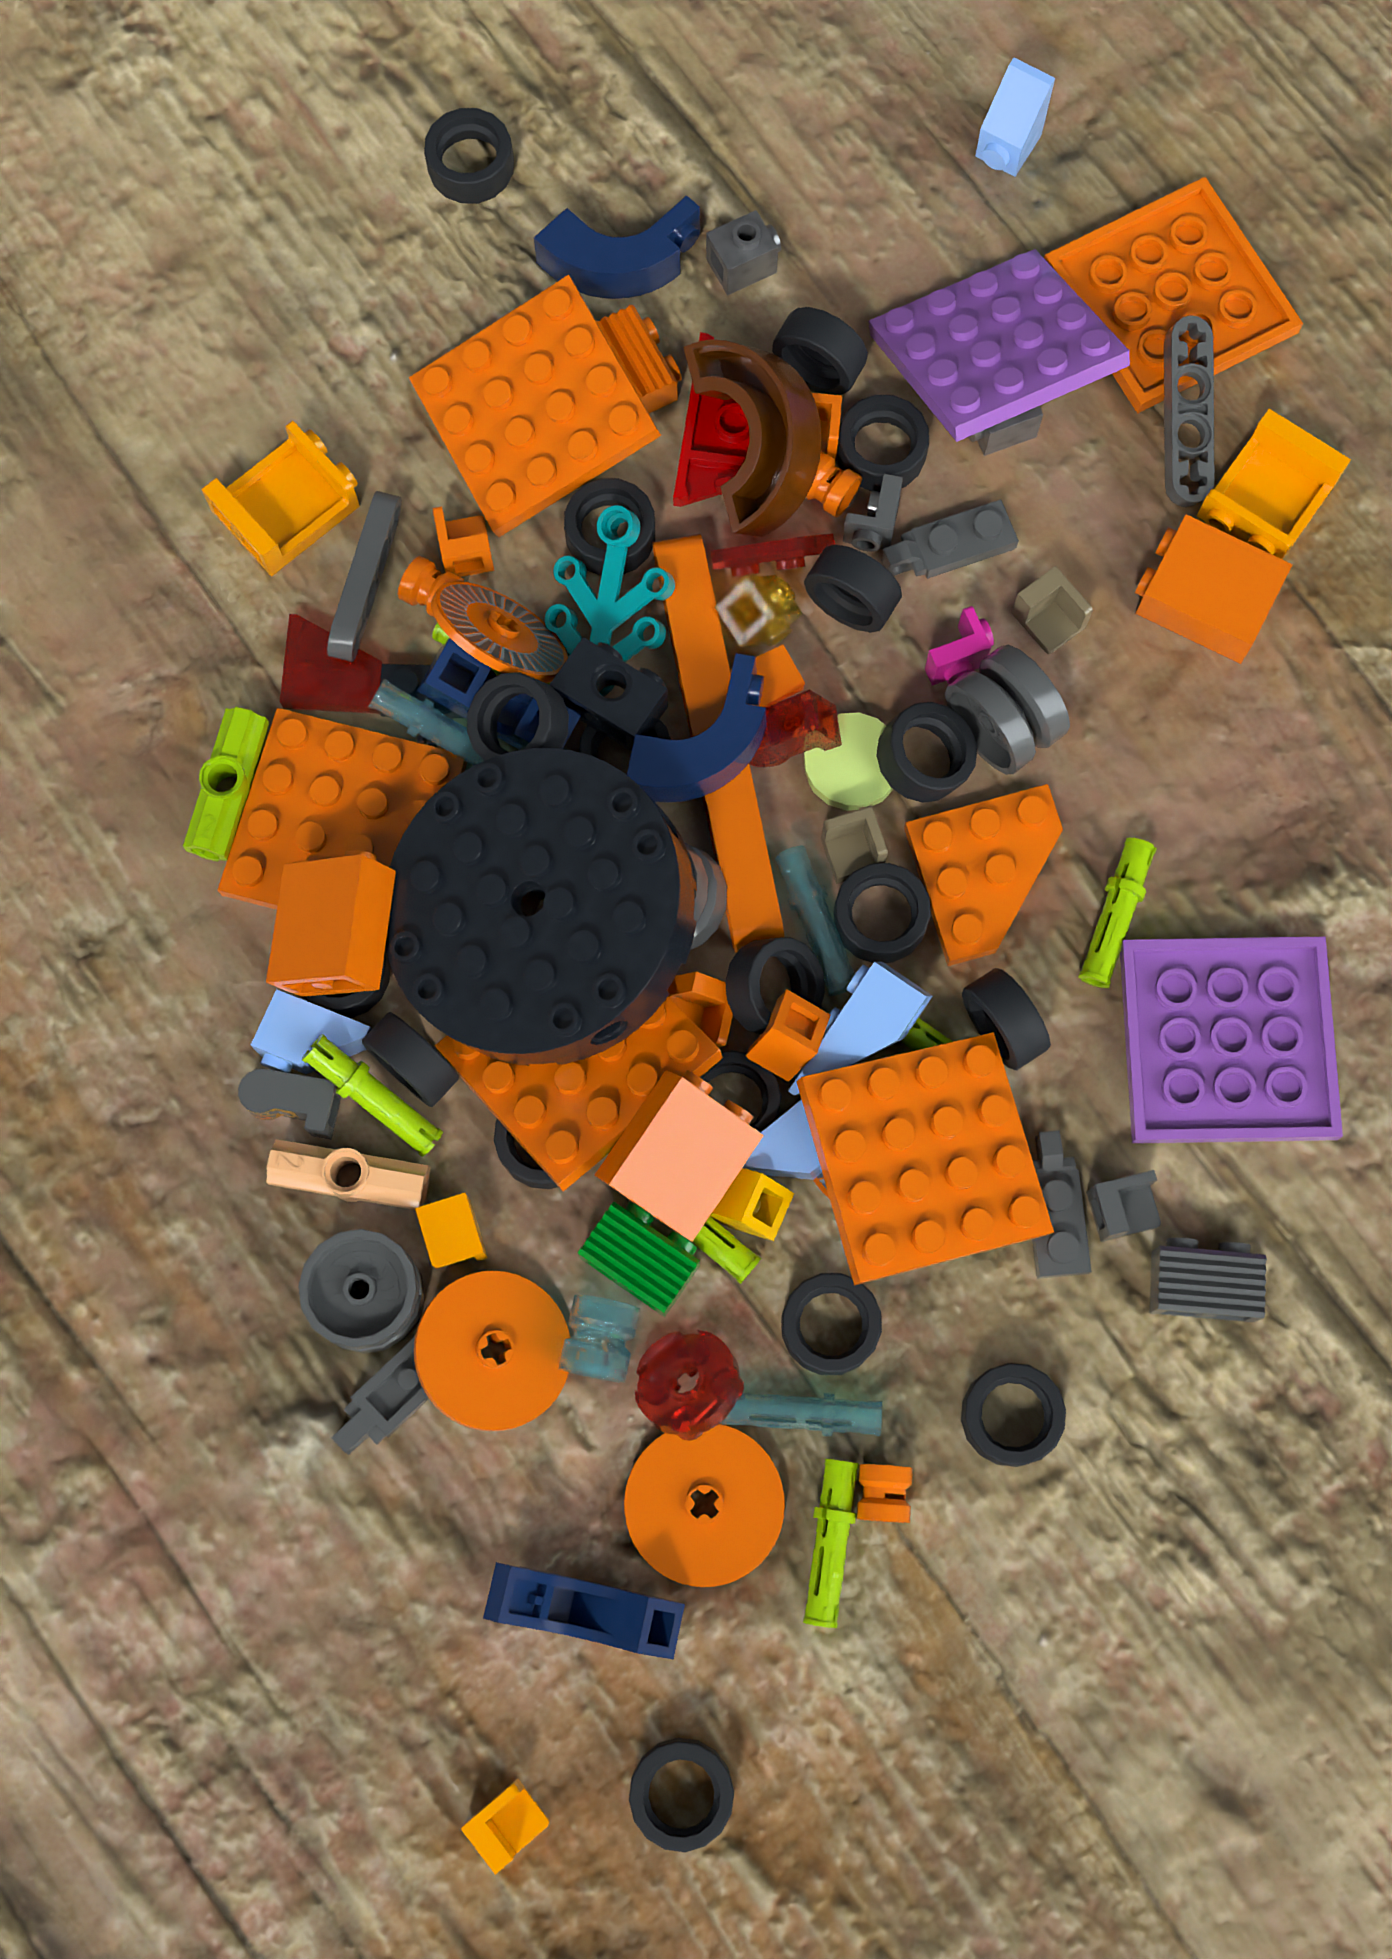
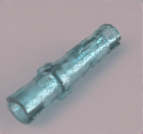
M383 680L368 707L376 709L407 727L406 733L414 738L419 734L473 766L483 762V759L472 748L467 727L432 708L434 705L432 701L425 698L422 702L392 685L388 680Z
M805 846L789 848L775 856V861L784 877L790 894L787 900L791 910H796L801 920L811 950L817 956L824 973V982L829 996L845 993L855 972L851 967L847 952L829 912V907L825 900L828 897V893L824 885H819Z
M723 1390L721 1425L822 1431V1436L832 1437L833 1432L881 1436L882 1401L834 1399L835 1394L824 1393V1398H809Z

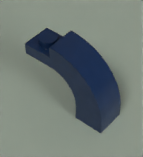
M686 195L649 229L629 237H611L600 234L588 227L566 208L533 237L536 262L557 281L569 275L579 292L588 296L622 299L653 292L670 283L681 274L680 251L682 253L688 251L696 243L700 235V206Z
M735 654L724 708L715 723L706 731L684 740H666L635 735L627 776L634 780L655 802L688 801L710 794L733 780L752 760L761 744L767 726L766 707L759 706L763 692L764 676L757 675L756 657Z
M496 1562L483 1619L567 1635L637 1654L673 1660L685 1604L578 1578Z

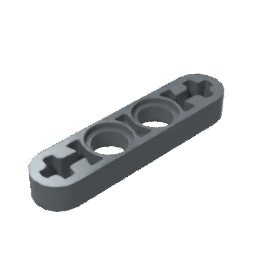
M1193 315L1183 317L1168 330L1164 339L1165 489L1169 499L1181 507L1196 505L1205 499L1214 486L1213 333L1205 320ZM1186 331H1189L1190 338L1197 340L1198 344L1190 350L1189 364L1178 366V364H1181L1188 358V345L1184 341H1179V337ZM1189 376L1198 382L1200 394L1197 400H1187L1181 396L1177 387L1180 377ZM1181 424H1192L1198 429L1200 443L1196 448L1186 447L1180 442L1178 429ZM1199 457L1200 460L1190 465V478L1194 482H1199V487L1189 494L1188 486L1180 485V480L1189 472V459Z
M376 491L372 498L331 626L327 654L330 657L353 662L357 656L397 530L402 504L400 496Z

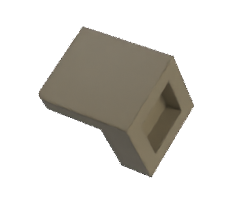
M1057 566L1019 592L1012 610L1013 616L1047 654H1052L1083 631L1093 612L1092 606Z
M872 806L824 821L821 841L836 884L844 882L854 871L866 865L886 862L888 851Z

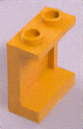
M1268 409L1245 447L1216 487L1211 489L1205 497L1197 517L1204 520L1206 524L1283 560L1335 487L1351 459L1273 410Z
M293 420L285 426L288 439L232 484L225 488L215 478L201 489L211 511L271 577L360 507L354 489L358 482L351 471L342 462L334 465L325 455L328 451L321 439L311 429L304 433Z

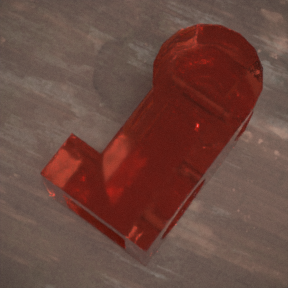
M809 689L766 707L767 726L764 737L749 764L755 767H773L786 762L792 756L817 747L827 751L841 746L836 705Z

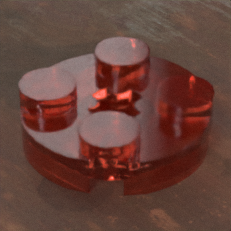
M697 1330L699 1334L690 1333L683 1335L680 1331L663 1336L647 1349L640 1359L636 1371L639 1380L637 1383L638 1392L634 1389L635 1400L642 1413L660 1431L678 1435L679 1438L688 1441L697 1439L703 1432L714 1428L722 1422L731 1412L736 1401L740 1399L744 1391V1382L740 1377L739 1365L730 1349L719 1337L702 1330ZM699 1373V1378L696 1381L697 1384L692 1390L678 1393L681 1389L678 1380L682 1375L686 1374L692 1378Z

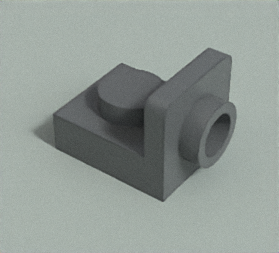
M884 474L881 491L871 490L867 516L852 513L846 514L843 542L852 544L855 548L867 552L883 550L891 546L903 477Z

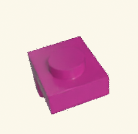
M973 606L962 609L958 623V629L962 638L929 650L925 671L932 686L944 681L951 684L964 673L978 669L981 660L990 654L991 646L994 645L991 628L985 618L978 619Z

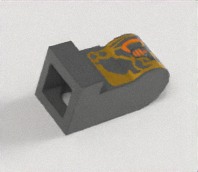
M256 1069L248 1072L242 1078L238 1087V1097L241 1104L254 1117L261 1120H274L284 1116L306 1121L304 1128L311 1136L332 1140L341 1096L335 1092L337 1086L326 1079L269 1069Z

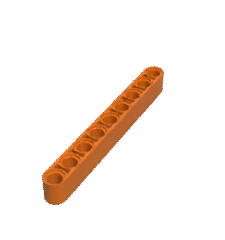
M701 534L652 542L655 567L667 571L675 580L673 594L669 598L662 600L690 738L706 731L718 719L725 705L731 678ZM663 576L658 577L660 590L664 585ZM748 763L744 770L725 786L702 796L715 862L721 867L727 885L726 916L735 953L753 940L785 937L751 768Z

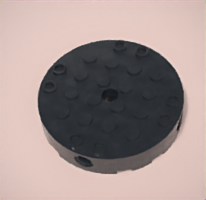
M531 748L505 753L474 765L445 784L425 803L404 832L389 868L396 871L385 950L398 985L415 1009L435 1028L471 1049L506 1063L524 1066L548 1063L567 1064L586 1059L618 1044L639 1029L670 994L667 990L681 964H686L692 947L696 928V921L694 920V891H697V884L692 861L679 831L668 815L634 780L609 763L588 754L566 749ZM543 900L542 909L535 914L537 907L540 905L539 901Z

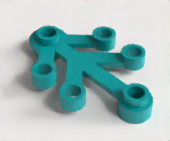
M619 505L606 508L600 514L597 521V533L607 543L598 598L586 581L587 569L582 561L572 556H563L557 560L553 569L556 581L567 587L591 625L590 641L596 645L599 642L610 645L612 632L653 599L665 600L675 590V580L670 573L661 568H652L644 574L642 582L619 599L628 547L636 542L641 529L638 517L630 510ZM623 522H628L626 533L624 536L618 537V527ZM574 564L575 574L571 579L566 580L565 571L569 565ZM659 576H663V588L658 592H654V580ZM563 604L552 605L545 614V625L548 630L558 635L564 647L571 655L582 639V636L576 629L578 616L572 608ZM565 612L566 622L562 627L558 628L556 619L560 613ZM642 617L634 624L633 632L612 647L621 654L623 661L627 662L645 647L655 649L661 646L666 638L665 626L652 617ZM649 625H654L655 634L653 638L645 641L643 636L644 630ZM615 685L603 688L600 694L606 696Z

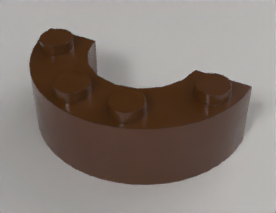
M704 340L689 344L683 348L695 393L722 400L734 399L741 406L748 420L750 443L746 459L736 475L720 487L732 532L763 537L782 526L791 518L805 500L815 479L820 461L822 438L821 423L815 400L799 373L786 361L772 353L727 340Z

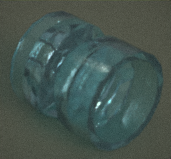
M574 1295L568 1325L574 1330V1336L564 1340L559 1369L590 1378L625 1383L631 1356L629 1350L625 1348V1342L635 1337L640 1308L600 1297Z

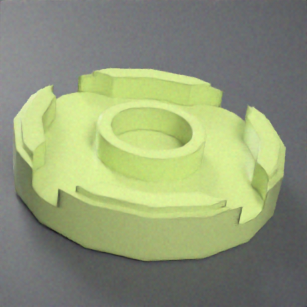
M859 712L841 713L823 721L810 735L803 757L805 775L808 778V783L813 793L826 804L846 811L859 810L861 807L874 806L883 802L893 791V788L890 787L880 772L876 756L878 739L886 725L878 718Z

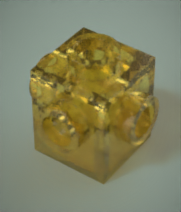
M749 574L741 578L731 587V592L714 607L741 647L767 644L768 647L778 644L789 636L792 632L790 625L803 614L794 601L796 598L794 591L786 581L777 577V575L755 576V574Z

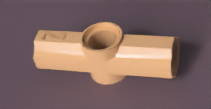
M276 1139L268 1158L266 1183L273 1186L336 1196L347 1202L365 1201L415 1210V1208L423 1206L426 1201L430 1166L360 1154L351 1148L331 1149ZM351 1163L360 1165L361 1176L354 1185L350 1187L338 1186L337 1174L344 1165Z

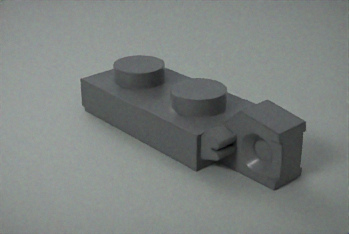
M1000 499L911 529V531L901 535L902 542L883 549L881 561L883 566L893 576L914 570L916 576L925 575L928 579L1012 551L1017 548L1019 540Z
M1060 1130L1038 1132L1039 1135L1035 1136L1037 1160H1033V1164L1054 1233L1032 1239L1037 1279L1090 1274L1092 1270L1079 1169H1076L1075 1158H1063Z
M415 1337L350 1397L352 1401L344 1410L351 1419L331 1437L344 1453L350 1455L368 1437L376 1445L386 1436L389 1438L429 1399L422 1388L414 1362Z

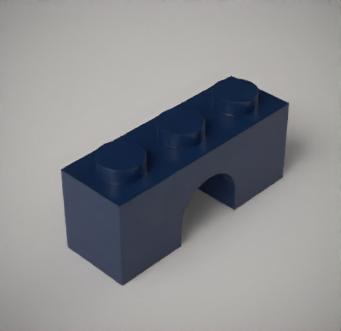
M448 639L439 649L417 691L467 719V713L474 695L486 681L498 675L492 671L491 667L475 659L453 640ZM519 694L510 699L502 708L497 721V737L519 750L524 749L532 741L539 726L540 711L536 700L532 696ZM566 707L569 714L568 735L563 748L581 716Z

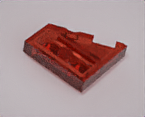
M834 534L801 536L711 550L713 570L730 568L731 576L739 577L759 574V564L774 561L776 562L777 571L806 567L805 557L820 555L826 546L835 545Z
M289 614L279 701L282 708L380 714L378 705L382 661L359 649L353 662L328 656L327 647L330 632L297 614Z

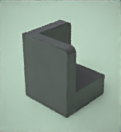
M1155 1170L1095 1184L1086 1192L1100 1242L1156 1229L1161 1225L1150 1187L1157 1181Z

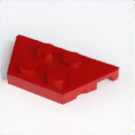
M700 332L699 341L714 340V337L708 333ZM693 382L673 495V506L677 507L722 495L720 486L736 475L746 459L750 443L748 420L741 406L734 399L722 400L696 394Z

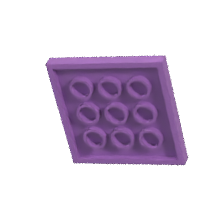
M1036 249L1019 254L1013 259L985 271L975 273L969 278L946 288L936 290L925 297L869 320L870 336L956 442L1130 366L1128 348Z
M1326 936L1122 940L1120 963L1132 1143L1338 1140L1343 1137Z

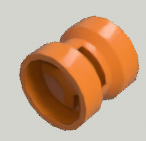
M821 451L817 473L806 499L818 500L823 504L824 511L837 518L843 514L854 499L861 485L862 476L851 469L842 470L835 465L833 457Z
M419 555L405 570L397 595L400 600L412 606L418 604L425 606L427 614L434 617L431 601L437 589L447 582L465 581L464 578L450 571L441 574L436 569L434 562Z
M859 1464L858 1481L863 1486V1498L857 1502L856 1519L910 1523L911 1506L906 1501V1489L912 1485L913 1468Z

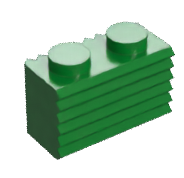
M629 1201L626 1207L623 1208L616 1202H613L579 1249L578 1256L582 1261L606 1276L609 1280L622 1287L663 1317H666L700 1267V1260L693 1256L698 1248L674 1231H671L669 1236L665 1237L653 1229L650 1225L655 1219L636 1204Z

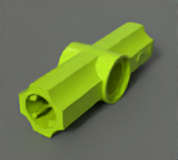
M239 707L225 709L211 757L203 764L199 773L201 789L183 844V848L187 852L216 862L221 860L227 861L269 727V721L266 717L260 716L252 710ZM224 778H237L236 784L230 790L225 792L216 791L217 785Z

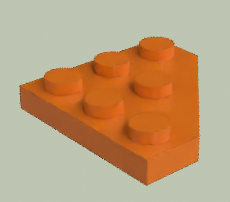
M1048 784L905 822L904 830L919 878L930 897L931 915L947 966L997 952L1063 831Z

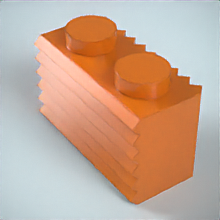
M629 305L626 309H620L617 313L612 312L609 317L604 316L600 321H596L648 413H652L678 400L677 383L682 380L679 368L670 354L665 357L661 354L657 347V344L660 343L659 335L649 317L641 319L635 306Z

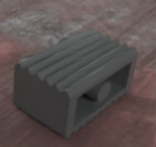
M1167 1238L1166 1246H1159L1152 1250L1149 1313L1226 1321H1259L1265 1317L1266 1255L1252 1254L1251 1245L1246 1243L1222 1242L1219 1243L1217 1251L1198 1249V1240Z

